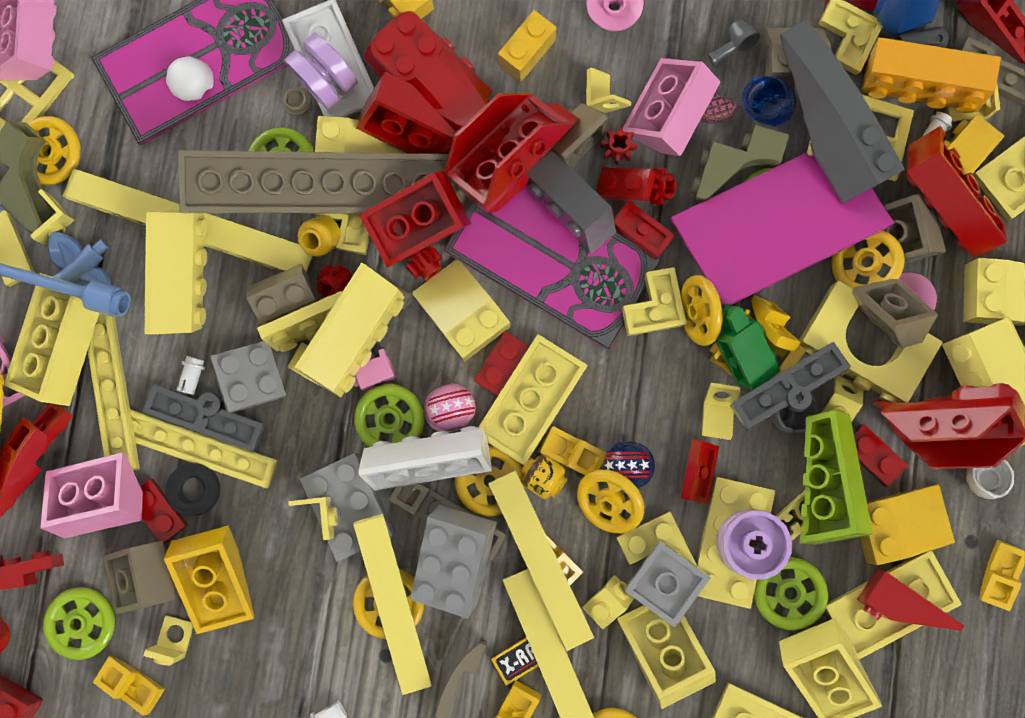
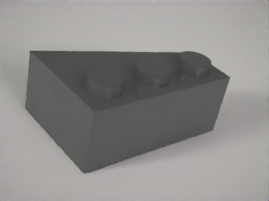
M553 150L545 155L528 172L529 185H527L529 192L536 199L541 198L550 213L564 224L590 255L616 233L612 207Z

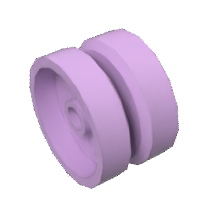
M314 32L303 42L304 49L312 61L302 52L296 50L283 61L309 93L326 110H329L339 101L338 94L330 82L339 90L349 92L358 84V80L336 50Z
M741 510L731 514L721 524L717 534V551L721 561L731 571L749 579H767L777 575L787 565L792 553V539L786 525L777 516L765 511ZM750 540H756L755 548L749 546Z

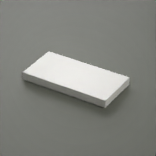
M327 0L282 19L296 51L302 52L312 61L304 49L303 42L316 32L336 50L358 80V84L349 92L339 90L330 82L338 94L339 101L329 110H326L318 102L323 115L348 118L362 112L365 102L374 87L336 0Z

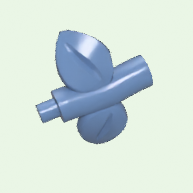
M52 232L48 240V255L54 265L59 269H63L53 277L86 286L94 280L111 285V279L103 268L97 267L104 259L102 254L109 248L108 244L100 239L94 245L89 243L82 250L81 245L71 236Z

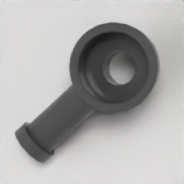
M743 19L735 21L728 29L730 42L716 51L707 54L712 65H718V62L735 51L742 53L753 47L760 39L759 31Z

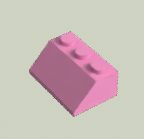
M0 0V81L37 80L51 71L54 64V57L51 56L52 44L55 40L53 19L57 11L54 0Z
M661 58L628 117L623 131L627 134L633 132L632 139L659 153L681 157L720 84L719 79L703 62Z
M114 454L46 471L41 529L62 538H68L141 521L143 492L126 454Z

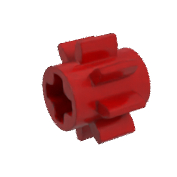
M622 126L614 133L608 129L606 136L609 141L602 140L600 145L602 148H607L604 159L609 157L614 159L615 165H618L619 160L623 158L629 162L632 157L629 151H635L637 148L636 143H631L634 133L630 132L627 134L623 131ZM614 142H615L616 144H618V145L621 144V143H623V144H624L623 149H622L620 146L617 147V148H614V147H613V146H614Z
M653 167L652 171L656 173L649 199L650 204L663 205L664 200H670L675 194L676 180L672 177V173H666V168Z
M431 246L429 249L425 248L407 258L410 263L406 267L415 279L421 276L424 281H427L442 269L438 263L442 260V256L434 246Z
M328 264L320 270L321 275L316 278L318 281L317 288L325 298L340 291L343 292L351 280L352 274L347 268L339 264L334 268Z

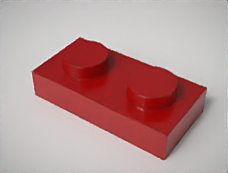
M602 167L596 192L603 199L649 201L656 173L651 169Z
M628 201L614 218L616 230L655 260L658 259L675 237V234L631 201Z
M505 331L473 381L498 396L530 346Z
M861 424L854 431L859 463L884 487H889L909 465L865 424Z
M692 439L685 479L682 484L681 499L703 504L709 503L720 446Z
M149 479L140 486L143 492L141 518L159 541L163 540V544H166L189 525L181 514L168 504L165 493L156 481Z

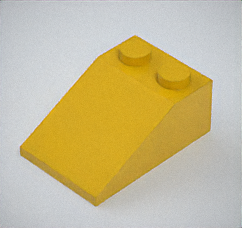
M939 484L867 501L873 535L861 536L860 541L866 563L881 565L955 543Z
M229 525L171 541L164 561L196 634L254 619L255 615L240 553Z

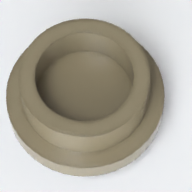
M293 87L284 93L282 105L288 114L301 116L309 110L311 98L303 88Z

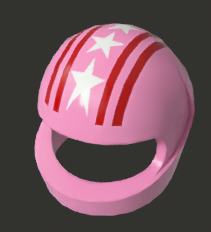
M450 383L433 390L427 396L423 411L427 423L433 429L439 432H454L465 428L470 423L475 414L476 407L473 395L467 388L457 383Z

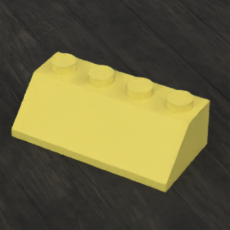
M173 209L146 212L145 334L192 333L202 329V325L205 323L206 310L203 308V296L206 293L207 283L203 278V268L207 263V251L204 249V237L208 232L205 213H180V210Z
M361 263L298 360L295 368L312 381L341 398L344 392H349L353 387L356 379L354 376L360 367H364L370 360L371 350L377 341L380 342L386 335L388 330L387 324L393 316L395 317L399 314L405 297L397 287L367 265Z
M39 273V274L44 275V276H48V277H51V278L59 279V278H56V277H52V276H49V275H46V274ZM35 285L4 386L40 402L70 406L99 313L85 309L81 298Z
M1010 317L942 344L961 386L991 387L993 384L1005 383L1019 393L1025 404V348Z

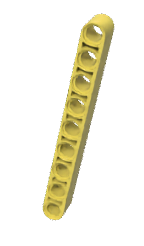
M77 169L72 170L62 195L64 198L143 226H146V212L169 209L180 210V204ZM205 213V219L208 223V232L204 237L205 247L279 272L302 263L305 272H307L312 256L306 254L299 244Z

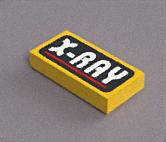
M527 637L491 658L506 686L538 667Z

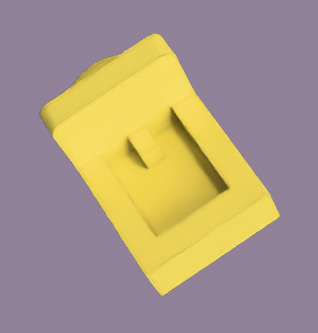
M615 575L582 607L602 629L606 628L624 613L634 599L624 591L627 584L620 581Z

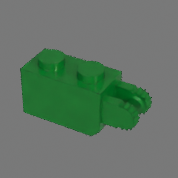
M723 304L722 330L715 342L736 384L743 388L754 390L781 371L776 362L777 355L768 345L764 337L765 330L758 321L748 319L743 308Z

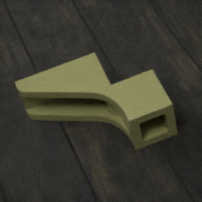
M7 121L0 131V163L9 168L0 182V205L3 206V210L15 216L26 231L33 233L53 216L48 202L38 192L43 188L37 174V160L46 141L26 122Z
M755 125L750 133H745L740 146L741 150L713 142L709 151L704 149L701 155L699 166L703 167L701 177L695 176L690 193L695 194L692 204L698 205L712 198L735 175L746 168L777 167L782 161L789 135Z

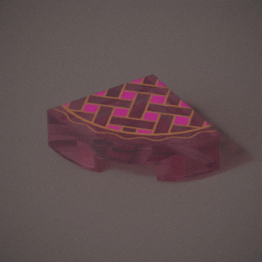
M714 94L700 121L707 124L725 121L732 118L740 106Z

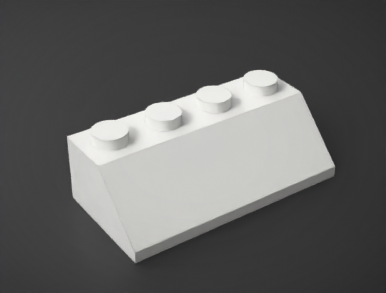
M475 426L465 427L461 429V432L451 434L445 431L435 432L431 437L422 439L416 436L406 437L402 439V442L392 444L387 441L376 442L373 444V447L364 448L359 466V476L374 490L492 471L488 437L483 428L479 429Z

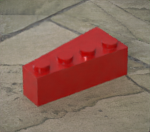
M939 126L909 144L906 177L912 186L918 185L921 189L923 199L928 207L931 209L935 208L938 211L942 225L947 230L951 229L955 233L959 247L963 251L968 250L975 259L1007 242L1006 225L987 196L979 197L980 189L976 179L971 172L964 174V168L960 161L961 156L955 147L950 150L944 143L946 133Z

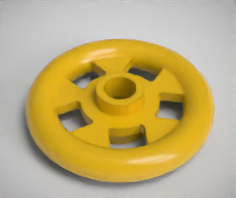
M43 116L33 119L27 124L39 135V130L43 128H49L50 136L42 137L46 143L42 147L37 160V165L39 162L47 165L45 173L37 171L41 185L59 184L68 179L72 170L76 169L81 156L79 138L75 130L60 118ZM62 135L65 136L68 143L63 148L58 140ZM51 147V153L48 156L47 150ZM63 156L66 159V162L63 165V167L59 169L56 166V163H58L61 157Z
M884 230L865 239L868 247L856 252L854 245L832 256L831 264L835 280L842 282L852 289L867 285L855 282L858 274L870 277L868 284L889 279H899L905 262L904 252L900 243L893 235ZM882 243L890 250L884 257L876 250ZM853 258V269L844 270V259ZM866 259L873 260V264L870 267L863 266V262ZM885 264L891 269L888 272V274L884 278H882L879 275H877V273L882 269V266Z
M701 275L691 276L685 281L680 292L687 323L683 327L694 343L700 346H708L715 342L720 334L723 320L722 305L718 292L709 279ZM699 288L702 290V296L698 295ZM703 325H706L708 331L706 334Z
M489 445L490 461L492 457L504 461L502 470L491 466L492 471L477 473L476 476L471 474L454 477L455 490L462 504L473 513L488 517L501 515L502 512L498 503L488 505L487 495L491 496L493 493L491 488L485 485L484 478L487 475H493L496 480L516 470L523 485V478L525 476L521 472L523 468L521 463L493 445ZM475 483L476 488L481 492L475 498L470 495L467 486Z
M595 470L585 475L580 481L577 488V501L582 513L593 525L610 533H626L635 529L641 523L645 509L644 501L638 488L627 477L611 470ZM597 482H607L608 487L600 489ZM620 490H623L630 499L625 501V497ZM589 494L596 496V504L590 503ZM623 509L631 514L628 519H624L619 515ZM602 512L608 516H611L612 519L608 520L601 516L600 513Z
M399 568L403 584L412 593L415 578L410 573ZM367 574L360 581L354 593V615L364 631L373 637L386 640L383 627L376 624L377 618L380 615L375 598L373 602L375 610L366 611L365 598L374 597ZM409 595L407 599L416 627L423 615L424 604L410 600L411 595Z

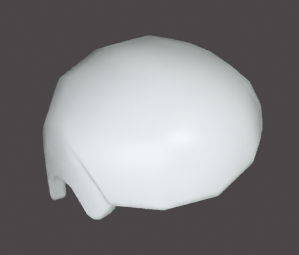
M191 56L178 58L168 67L166 84L172 95L183 101L199 100L205 91L212 89L214 84L213 72L207 63Z
M1004 460L994 468H967L966 481L970 490L979 497L985 499L1002 498L1009 493L1014 485V471L1009 463Z

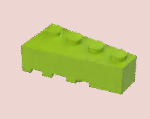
M832 410L806 417L804 457H807L806 473H803L805 504H802L801 517H804L803 532H800V544L816 545L873 535L850 414Z

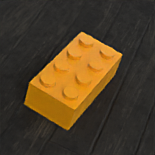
M879 37L867 59L861 93H867L870 97L877 99L885 97L897 98L899 102L907 104L914 102L927 103V106L931 108L954 107L961 113L978 112L995 92L1001 57Z

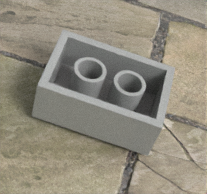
M353 453L300 479L308 499L331 497V506L336 507L338 525L333 526L334 539L327 541L337 562L361 552L353 525L355 521L384 514L390 537L396 535L377 491L359 476L361 456L357 453ZM313 503L311 506L322 528L320 503Z
M439 504L427 518L410 600L468 619L479 601L497 522Z

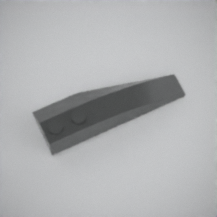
M805 20L782 33L780 39L789 71L792 73L796 85L794 89L797 100L800 99L804 114L802 116L805 128H808L811 139L812 153L841 204L905 170L859 89L811 24Z

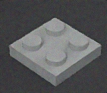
M265 341L210 356L227 414L286 396L271 347Z
M659 540L624 591L675 628L710 580V576Z

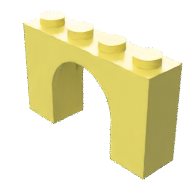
M840 281L835 282L828 289L799 339L800 345L806 349L804 355L808 357L834 341L851 366L840 375L843 376L845 373L854 379L853 383L866 391L872 389L880 394L879 399L883 402L908 403L943 341L928 333L923 343L904 348L898 345L890 360L882 366H871L862 363L854 357L846 342L848 323L859 305L852 293V288Z

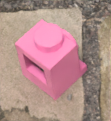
M384 349L378 350L379 357L375 358V355L372 354L368 363L364 367H360L354 376L356 378L355 387L360 386V389L366 392L375 386L397 379L389 356Z

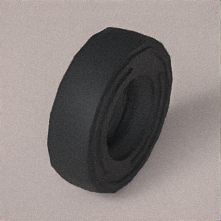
M188 463L178 467L170 474L166 483L165 495L168 504L176 512L184 516H199L207 513L216 505L220 497L221 485L218 476L212 469L201 464ZM191 478L200 480L204 486L202 497L196 501L187 500L182 492L184 483Z

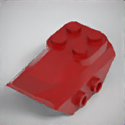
M413 11L400 13L375 35L364 55V60L379 79H381L386 71L412 84L454 131L460 130L488 103V97L493 93L473 72L474 67L470 61L464 56L460 59L455 54V48L451 42L444 36L440 38Z
M531 93L497 94L454 134L445 174L467 198L487 213L497 212L526 186L529 180L528 172L553 148L579 118L558 103H543Z
M1005 383L993 384L991 387L965 385L953 391L951 396L928 399L917 403L873 402L902 442L931 469L994 468L1025 442V404L1019 393Z

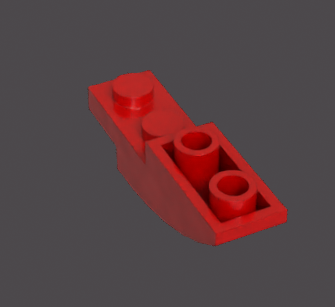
M49 403L33 423L23 417L0 451V517L15 504L16 499L36 479L42 468L35 461L47 451L48 446L60 432L65 430L70 420L74 417L59 404Z
M48 550L31 554L32 560L22 562L21 557L3 560L1 555L0 590L37 584L35 572L64 566L63 555L51 556V552Z

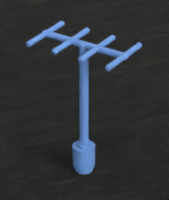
M0 205V212H2L3 206ZM0 263V276L81 298L83 306L87 310L116 317L118 315H125L130 307V294L121 287L96 280L83 287Z

